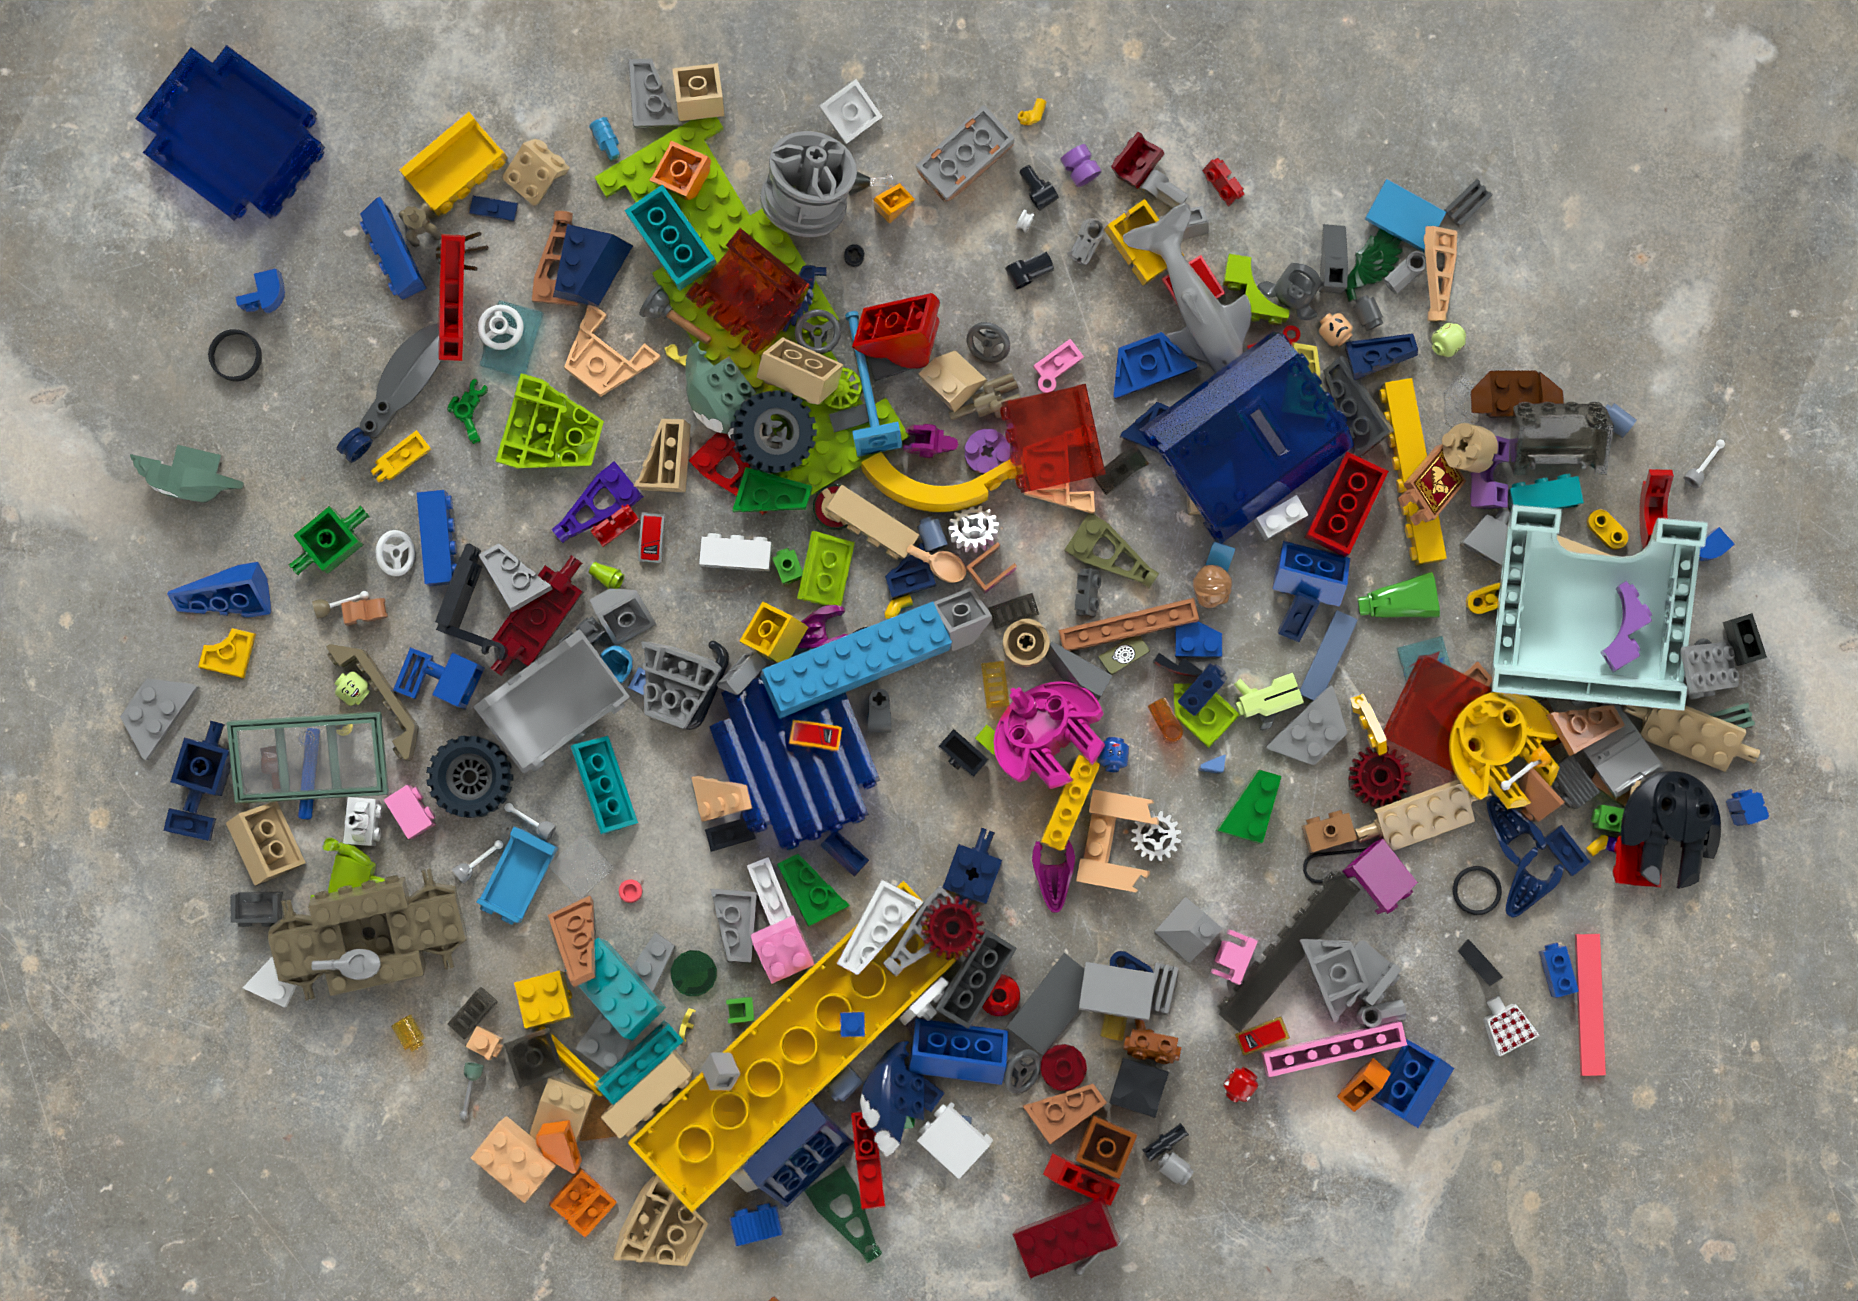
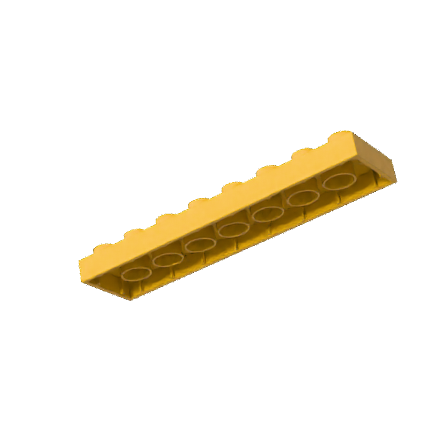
M904 880L897 886L900 890L923 901ZM919 908L858 975L837 964L857 927L856 925L722 1052L732 1054L740 1072L731 1090H710L705 1076L701 1072L627 1142L691 1212L703 1203L957 961L954 958V953H951L950 960H945L946 952L937 957L936 954L939 949L936 948L903 968L897 976L892 974L883 964L893 954ZM922 926V930H927V926ZM914 934L906 943V949L911 954L917 953L925 946L923 939L918 934ZM893 959L899 966L901 965L899 959ZM864 1012L865 1036L841 1037L840 1013Z

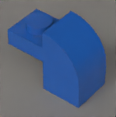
M276 268L255 273L254 278L258 291L235 297L237 306L246 312L256 311L259 309V306L267 314L275 311L282 304L285 296L282 274Z
M1720 527L1713 529L1706 535L1705 547L1700 546L1699 561L1715 559L1735 545Z

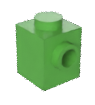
M785 548L776 552L777 556L773 557V561L783 585L785 586L800 580L803 571L795 550L790 551L789 548Z
M1597 805V808L1593 809L1591 815V822L1594 823L1593 828L1621 834V821L1624 809Z

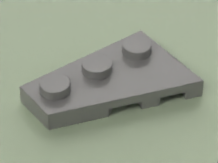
M629 59L633 129L679 127L652 59Z
M499 543L479 554L512 612L552 590L551 585L538 577L535 572L522 564L519 559Z
M710 889L728 961L752 962L753 943L751 934L754 933L757 892Z

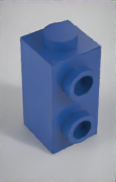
M1558 942L1545 945V950L1539 951L1551 997L1557 998L1579 992L1567 947L1559 946Z

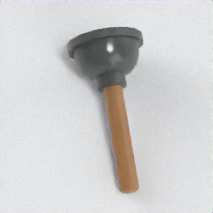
M658 285L653 289L640 309V316L651 319L661 316L665 319L669 318L703 343L709 344L711 342V336L673 311L663 286Z

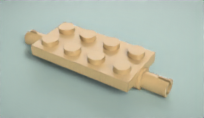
M1624 705L1623 712L1642 719L1643 724L1639 733L1644 740L1724 772L1727 771L1735 756L1755 763L1757 761L1755 757L1758 758L1760 755L1759 749L1741 743L1746 734L1744 728L1685 706L1684 710Z
M1458 779L1375 809L1376 820L1373 821L1374 823L1354 830L1357 833L1356 837L1359 843L1379 836L1385 840L1392 851L1475 822L1471 805L1472 802L1478 799L1470 794ZM1488 792V795L1485 797H1490L1491 793Z

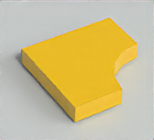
M232 628L229 635L222 642L203 646L198 668L245 679L256 634Z

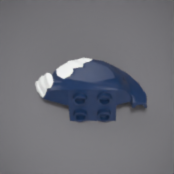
M908 1041L895 1043L886 1051L875 1068L869 1073L863 1085L860 1105L863 1118L868 1126L877 1133L875 1141L886 1157L892 1154L900 1145L907 1116L924 1120V1075L907 1071L904 1058L909 1056V1053L906 1051V1045L909 1044Z

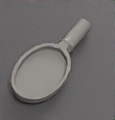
M355 949L346 952L339 960L312 961V970L334 971L339 969L344 976L355 980L370 978L377 974L381 967L380 958L374 952L366 949Z

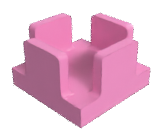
M1228 929L1226 934L1242 940L1241 945L1222 941L1214 961L1230 968V972L1225 974L1212 968L1210 973L1240 985L1258 941Z

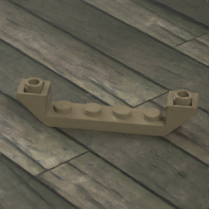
M333 644L326 646L329 650L327 656L334 665L338 664L345 667L355 659H358L355 663L362 673L367 672L371 678L368 681L375 692H381L384 697L382 702L389 711H394L397 715L395 718L396 723L402 730L405 728L407 730L392 741L395 746L392 748L394 753L400 760L402 758L406 761L412 760L419 726L395 691H393V688L368 652L362 649Z

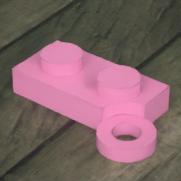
M1071 339L1033 365V368L1041 377L1038 381V388L1041 392H1053L1056 387L1055 379L1084 359V356ZM1049 380L1051 387L1045 388L1043 382Z

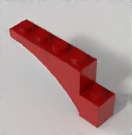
M441 234L438 305L439 360L462 361L465 235Z

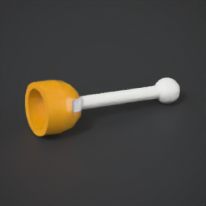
M1537 748L1531 755V763L1508 781H1503L1501 788L1508 790L1513 782L1534 766L1539 768L1547 766L1552 762L1550 755L1544 748Z

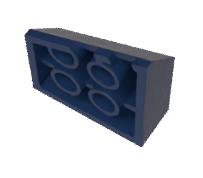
M567 224L553 297L598 307L634 245L614 234Z

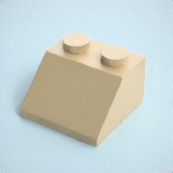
M956 351L934 358L919 373L923 384L954 413L987 382V379Z

